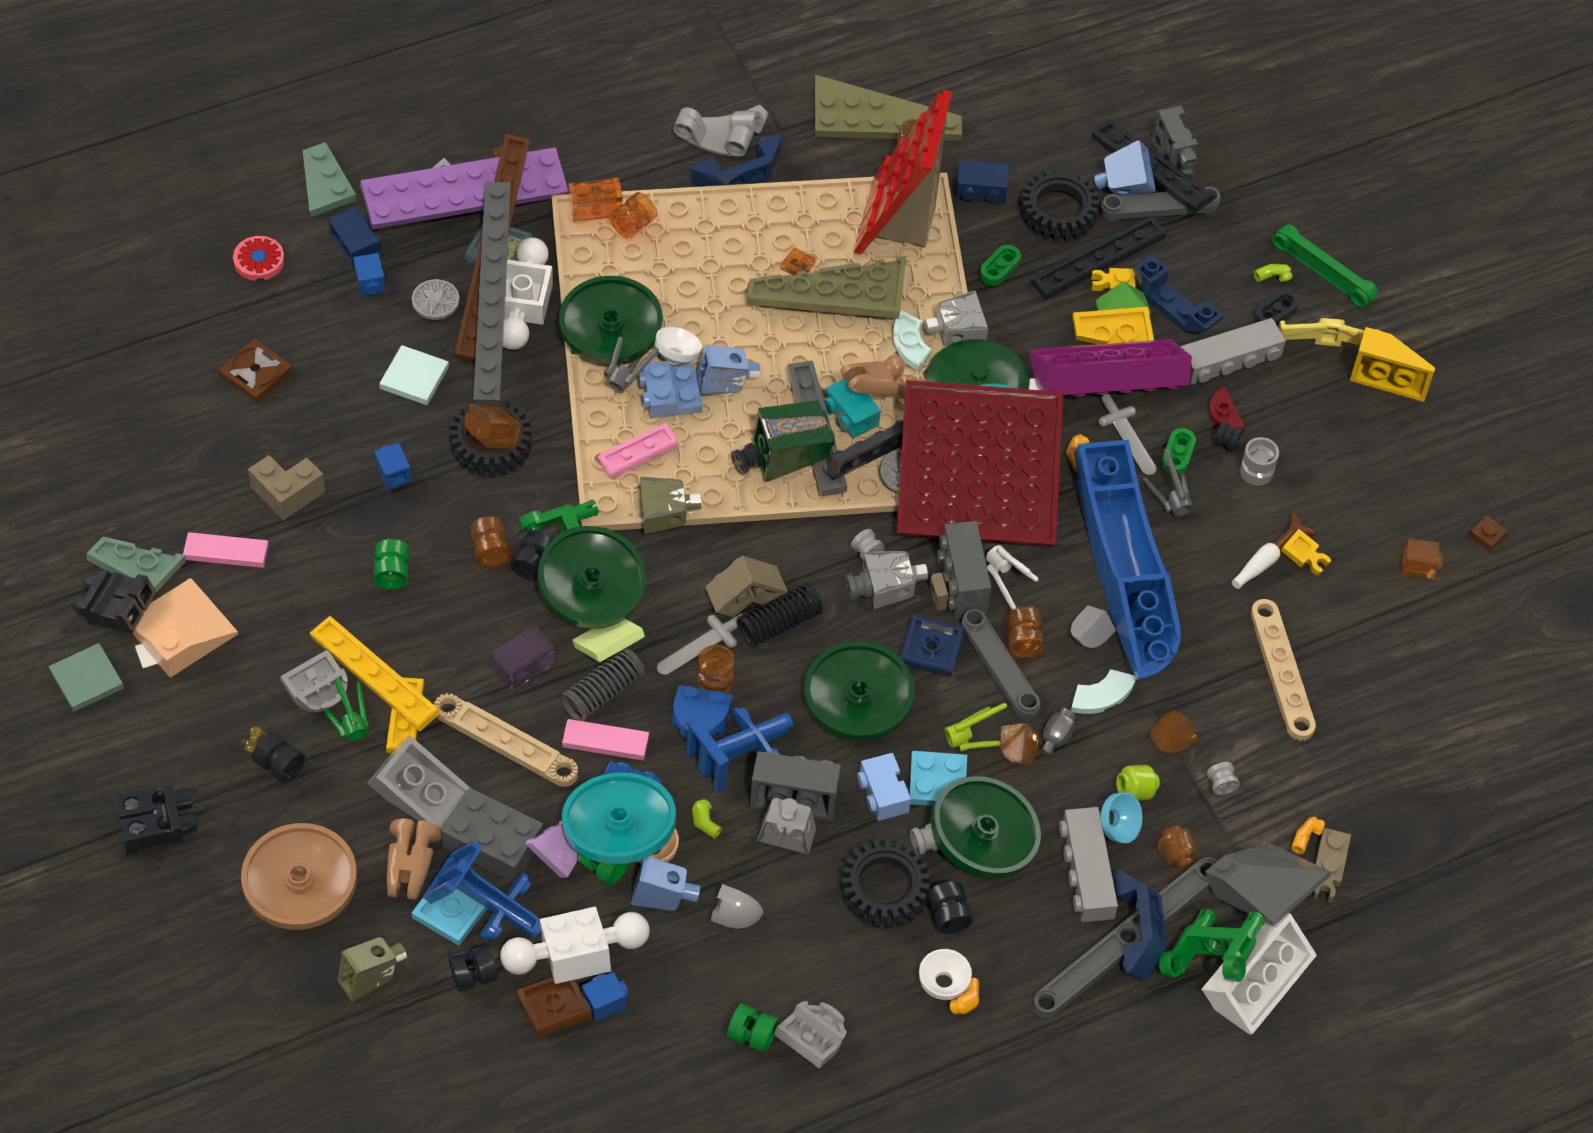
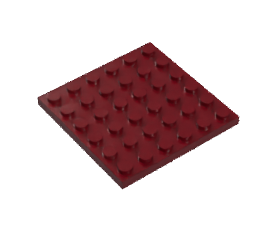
M906 380L896 535L939 538L940 535L944 534L945 524L977 521L981 542L1055 547L1063 392Z

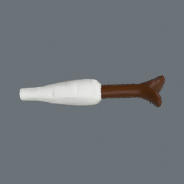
M1291 512L1289 529L1274 543L1265 544L1255 553L1240 574L1232 581L1233 586L1239 589L1247 581L1273 565L1279 559L1281 549L1298 529L1307 536H1314L1315 531L1312 528L1303 526L1297 515Z

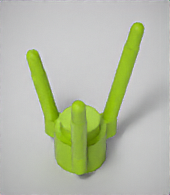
M1003 703L992 709L991 707H986L959 723L945 727V735L951 748L958 746L960 752L972 748L1000 746V741L968 743V740L972 738L970 726L1007 708V704Z

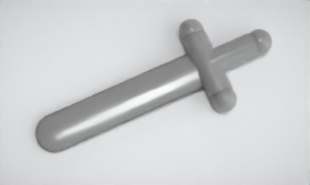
M1109 394L1102 395L1101 401L1109 414L1099 418V425L1105 427L1114 424L1122 439L1129 440L1132 455L1142 472L1147 475L1154 474L1157 470L1156 465L1127 418L1135 415V408L1129 406L1119 410Z
M743 614L735 616L724 624L715 615L708 616L707 622L712 629L659 662L657 665L658 672L664 675L671 673L721 640L729 648H734L737 645V640L730 632L738 628L737 618Z

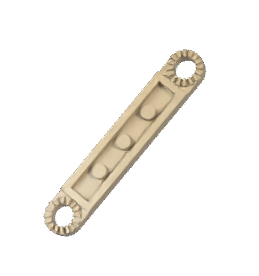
M1261 599L1253 604L1251 610V619L1255 626L1257 639L1283 720L1287 727V732L1295 740L1306 741L1314 733L1316 727L1315 720L1279 609L1273 601ZM1262 608L1269 609L1271 616L1263 617L1258 611ZM1298 721L1300 723L1303 722V724L1306 723L1305 725L1309 729L1300 731L1295 728L1294 724L1295 722L1298 723Z
M445 693V695L442 694L436 698L434 706L439 709L440 714L437 718L440 721L558 786H570L577 780L578 766L573 759L561 755L557 750L477 706L461 700L456 695ZM444 704H453L455 709L451 713H443L441 707ZM566 767L572 773H570V776L560 777L559 774L557 775V770Z

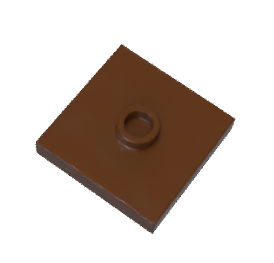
M553 977L516 989V996L538 1038L592 1019V1012L575 980L555 984Z

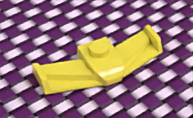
M1321 318L1319 323L1285 325V321H1280L1278 327L1285 340L1315 338V344L1339 347L1342 341L1360 346L1365 331L1346 326L1344 320Z

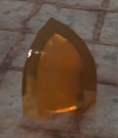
M1175 710L1161 718L1151 730L1152 741L1160 750L1166 753H1177L1198 740L1190 719Z
M1026 723L1001 726L1000 748L1004 757L1018 765L1031 764L1037 752L1038 733Z

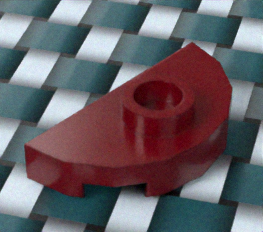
M1224 387L1216 391L1211 397L1208 412L1210 419L1217 427H1220L1223 420L1229 422L1230 426L1242 427L1244 432L1245 425L1226 388Z

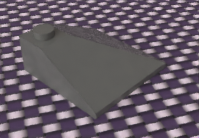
M1270 843L1226 854L1205 871L1213 897L1246 913L1253 912L1254 915V912H1258L1265 918V922L1272 926L1278 923L1331 876L1330 871Z

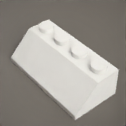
M1290 913L1274 926L1265 922L1256 935V946L1246 961V973L1241 982L1226 981L1222 974L1221 965L1202 988L1213 1008L1248 1034H1253L1317 956Z

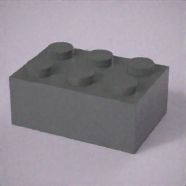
M977 521L945 524L944 534L939 537L941 550L937 551L939 566L944 567L942 576L946 588L949 590L948 610H953L955 620H962L966 611L973 608L981 610L985 617H987L991 584Z
M758 751L752 777L750 808L768 810L773 798L782 800L791 798L797 804L809 806L812 809L814 818L833 821L841 765L834 764L828 760L815 761L802 756L791 757L779 755L773 751Z
M469 788L441 830L442 847L454 852L475 841L482 849L473 863L514 882L523 873L535 854L525 843L527 840L536 838L544 833L543 823Z

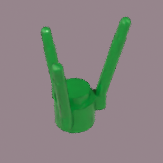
M336 678L335 682L347 714L343 716L341 724L329 709L323 712L337 728L341 738L347 737L349 741L359 740L367 735L370 728L366 717L362 684L360 681L356 682L360 715H358L351 708L340 678Z

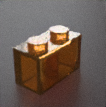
M619 177L570 183L569 205L573 222L623 216V196Z
M470 404L469 411L465 416V429L487 448L516 449L521 425L498 405Z

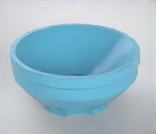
M1127 792L1112 794L1107 798L1100 812L1103 831L1113 842L1129 843L1138 836L1143 816L1140 803L1134 795ZM1110 810L1113 811L1115 817L1112 825L1109 823Z

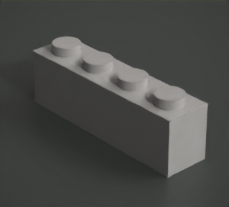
M1270 318L1183 345L1181 348L1192 356L1189 383L1191 385L1197 382H1206L1213 377L1228 375L1245 367L1251 368L1264 361L1276 360L1282 356L1286 340L1274 320Z
M1099 808L1065 810L1063 821H1059L1060 837H1065L1066 840L1064 859L1065 862H1070L1071 870L1068 872L1070 887H1074L1076 893L1073 896L1074 911L1079 912L1081 922L1115 919L1118 904Z

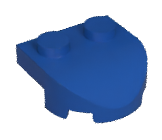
M679 685L673 703L672 726H677L681 730V735L687 738L689 724L699 720L710 735L715 733L722 735L726 729L733 695L719 691L698 689L693 686Z

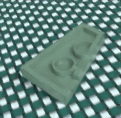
M326 142L303 150L310 217L356 201L354 190Z
M102 537L86 553L87 561L104 570H108L110 573H119L132 578H136L137 574L147 575L156 592L185 563V555L178 553L175 556L162 554V550L152 548L151 551L136 548L133 543Z

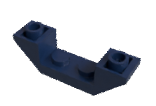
M776 134L757 141V159H752L736 167H730L723 172L713 158L692 165L691 184L696 187L756 184L769 179L781 152V135Z
M1150 255L1133 268V272L1147 301L1183 332H1206L1223 319L1224 315L1206 300L1195 307L1167 283L1169 269L1154 256Z
M1118 869L1114 871L1115 893L1130 905H1136L1140 915L1141 926L1139 927V932L1142 938L1141 941L1123 947V966L1127 974L1143 982L1147 980L1167 947L1162 899L1159 893Z

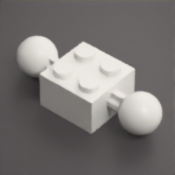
M538 238L524 239L516 250L518 261H507L503 347L509 350L520 349L527 343L529 328L525 322L544 324L553 286L552 266L544 265L548 259V248Z
M596 907L540 919L542 943L533 944L525 938H512L503 945L500 952V960L508 972L521 975L529 972L535 966L537 960L547 958L554 983H562L610 972L608 944L617 942L626 949L639 948L647 941L650 928L647 920L642 915L628 912L619 916L613 927L603 929Z

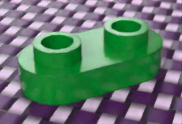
M1012 245L999 247L982 264L980 271L981 280L990 286L1001 284L1019 266L1021 259L1019 249Z
M1185 428L1174 430L1166 447L1170 452L1173 463L1177 464L1174 466L1178 475L1183 474L1187 470L1196 443L1194 433ZM1164 454L1162 467L1167 473L1171 474Z

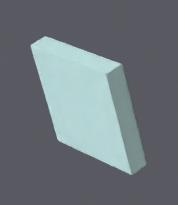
M401 345L379 383L380 389L428 405L449 368V362Z

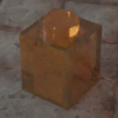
M1408 538L1403 551L1402 574L1433 579L1436 570L1441 569L1443 564V554L1439 553L1440 543Z

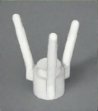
M997 545L986 556V561L989 563L987 570L992 574L1011 610H1015L1016 606L998 572L1005 573L1014 566L1035 582L1038 581V577L1013 558L1001 545Z

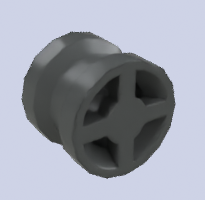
M863 571L857 576L852 574L845 575V588L850 601H855L861 596L865 598L872 597V584L867 571Z

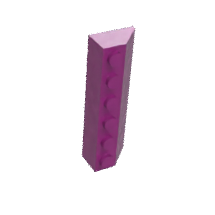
M1171 339L1029 349L1037 388L1044 391L1063 392V395L1084 396L1085 393L1105 395L1109 391L1130 393L1133 389L1154 391L1160 387L1178 389L1179 386L1189 385L1192 356Z

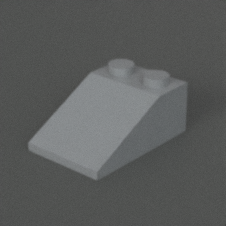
M411 736L400 742L367 783L388 802L418 821L423 820L436 824L441 828L444 827L470 788Z

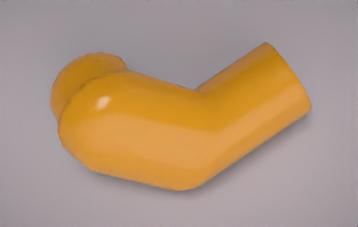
M1081 434L1071 439L1066 450V455L1075 472L1078 471L1074 451L1078 444L1089 443V439Z
M1317 817L1308 818L1296 832L1291 847L1292 851L1297 854H1303L1311 833L1322 834L1325 822L1316 819Z
M971 978L965 993L958 996L957 999L951 1000L949 1006L953 1014H966L977 1007L979 1004V980Z

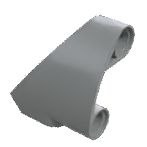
M761 105L746 111H735L733 115L722 117H701L696 110L683 108L674 124L673 130L676 135L699 148L721 155L740 157L745 155L754 133L761 132L769 114Z

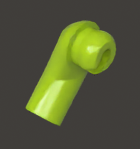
M1269 264L1255 270L1253 273L1257 282L1276 275L1279 276L1281 282L1288 281L1293 277L1290 272L1291 268L1284 264Z
M698 800L692 807L693 824L713 839H716L722 827L710 820L709 809L712 808L710 802Z

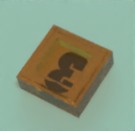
M794 247L782 261L780 269L793 276H796L797 272L800 271L808 273L815 265L816 258Z

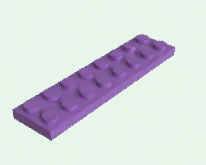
M556 147L527 152L516 204L551 199L555 195H567L568 188ZM500 157L361 180L360 186L372 229L484 210L485 182L495 181Z

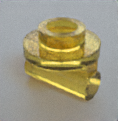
M259 727L251 728L250 740L241 739L240 743L245 745V751L253 753L258 742L266 735Z

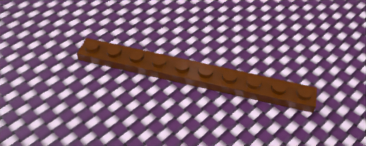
M505 134L494 182H511L510 231L530 139ZM482 237L454 353V358L471 362L476 360Z

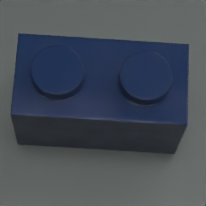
M959 160L956 199L1005 203L1009 164Z
M356 207L328 218L330 235L353 269V257L379 253L380 257L379 246L382 245L377 232L371 231L367 217L364 214L361 215Z

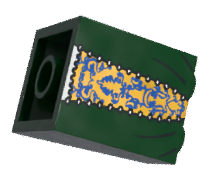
M819 400L758 408L752 443L761 455L763 463L760 468L765 481H771L829 458L831 448L835 445V437L833 431H829L827 412L822 410Z

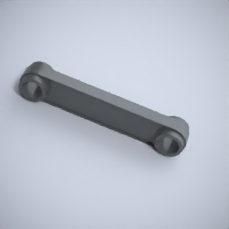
M1205 187V189L1213 194V201L1197 213L1210 215L1215 213L1219 207L1220 193L1214 187ZM1167 192L1122 196L1110 194L1103 199L1100 209L1102 218L1108 222L1150 216L1196 214Z
M969 609L962 619V628L965 629L964 634L993 676L1017 716L1023 721L1035 719L1040 710L1039 697L992 628L985 614L979 609Z

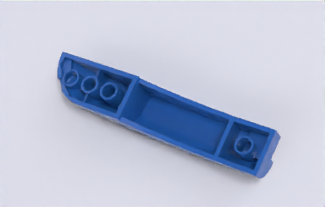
M1129 440L1078 444L1074 451L1079 476L1076 482L1098 575L1118 636L1136 679H1147L1158 674L1169 665L1176 655L1180 644V622L1169 573H1166L1151 532Z

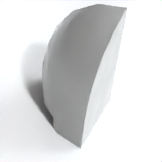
M1089 605L1076 617L1071 626V633L1074 639L1081 645L1089 648L1100 646L1116 631L1106 611Z
M722 884L717 896L720 900L716 909L712 912L711 921L726 927L740 929L758 922L764 913L762 907L752 897Z

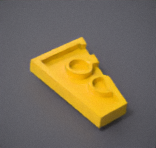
M1148 307L1076 312L1072 315L1075 339L1093 344H1110L1154 340Z

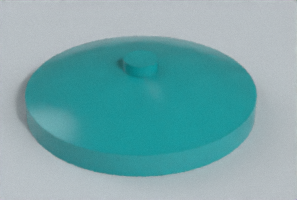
M626 772L604 774L584 782L570 794L562 811L563 831L572 848L588 859L607 864L632 863L653 855L666 845L675 830L676 808L673 798L666 788L649 777Z

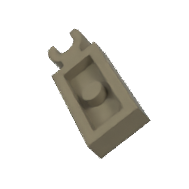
M1323 828L1315 865L1330 871L1331 876L1313 891L1314 899H1317L1320 891H1326L1329 895L1328 902L1331 903L1336 893L1335 886L1340 887L1351 834Z

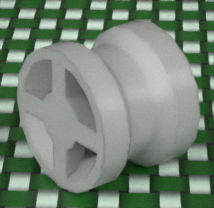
M871 529L860 532L851 542V547L854 551L860 553L862 560L864 552H883L885 548L882 541L876 540L875 533Z
M1230 762L1218 763L1207 771L1209 780L1213 781L1212 789L1216 795L1229 794L1240 786L1239 779L1233 774L1235 771L1234 766Z
M931 823L927 824L923 829H918L917 827L910 829V838L916 854L923 855L930 849L933 851L940 850L934 838Z

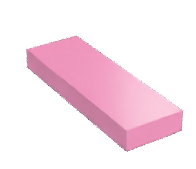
M666 423L598 455L597 461L609 478L613 479L679 447V441Z
M188 532L183 555H185V560L264 568L269 545L267 540Z
M568 719L562 747L644 761L649 732Z

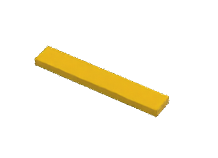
M331 616L310 632L311 638L325 650L328 649L336 660L419 732L440 714L436 706Z

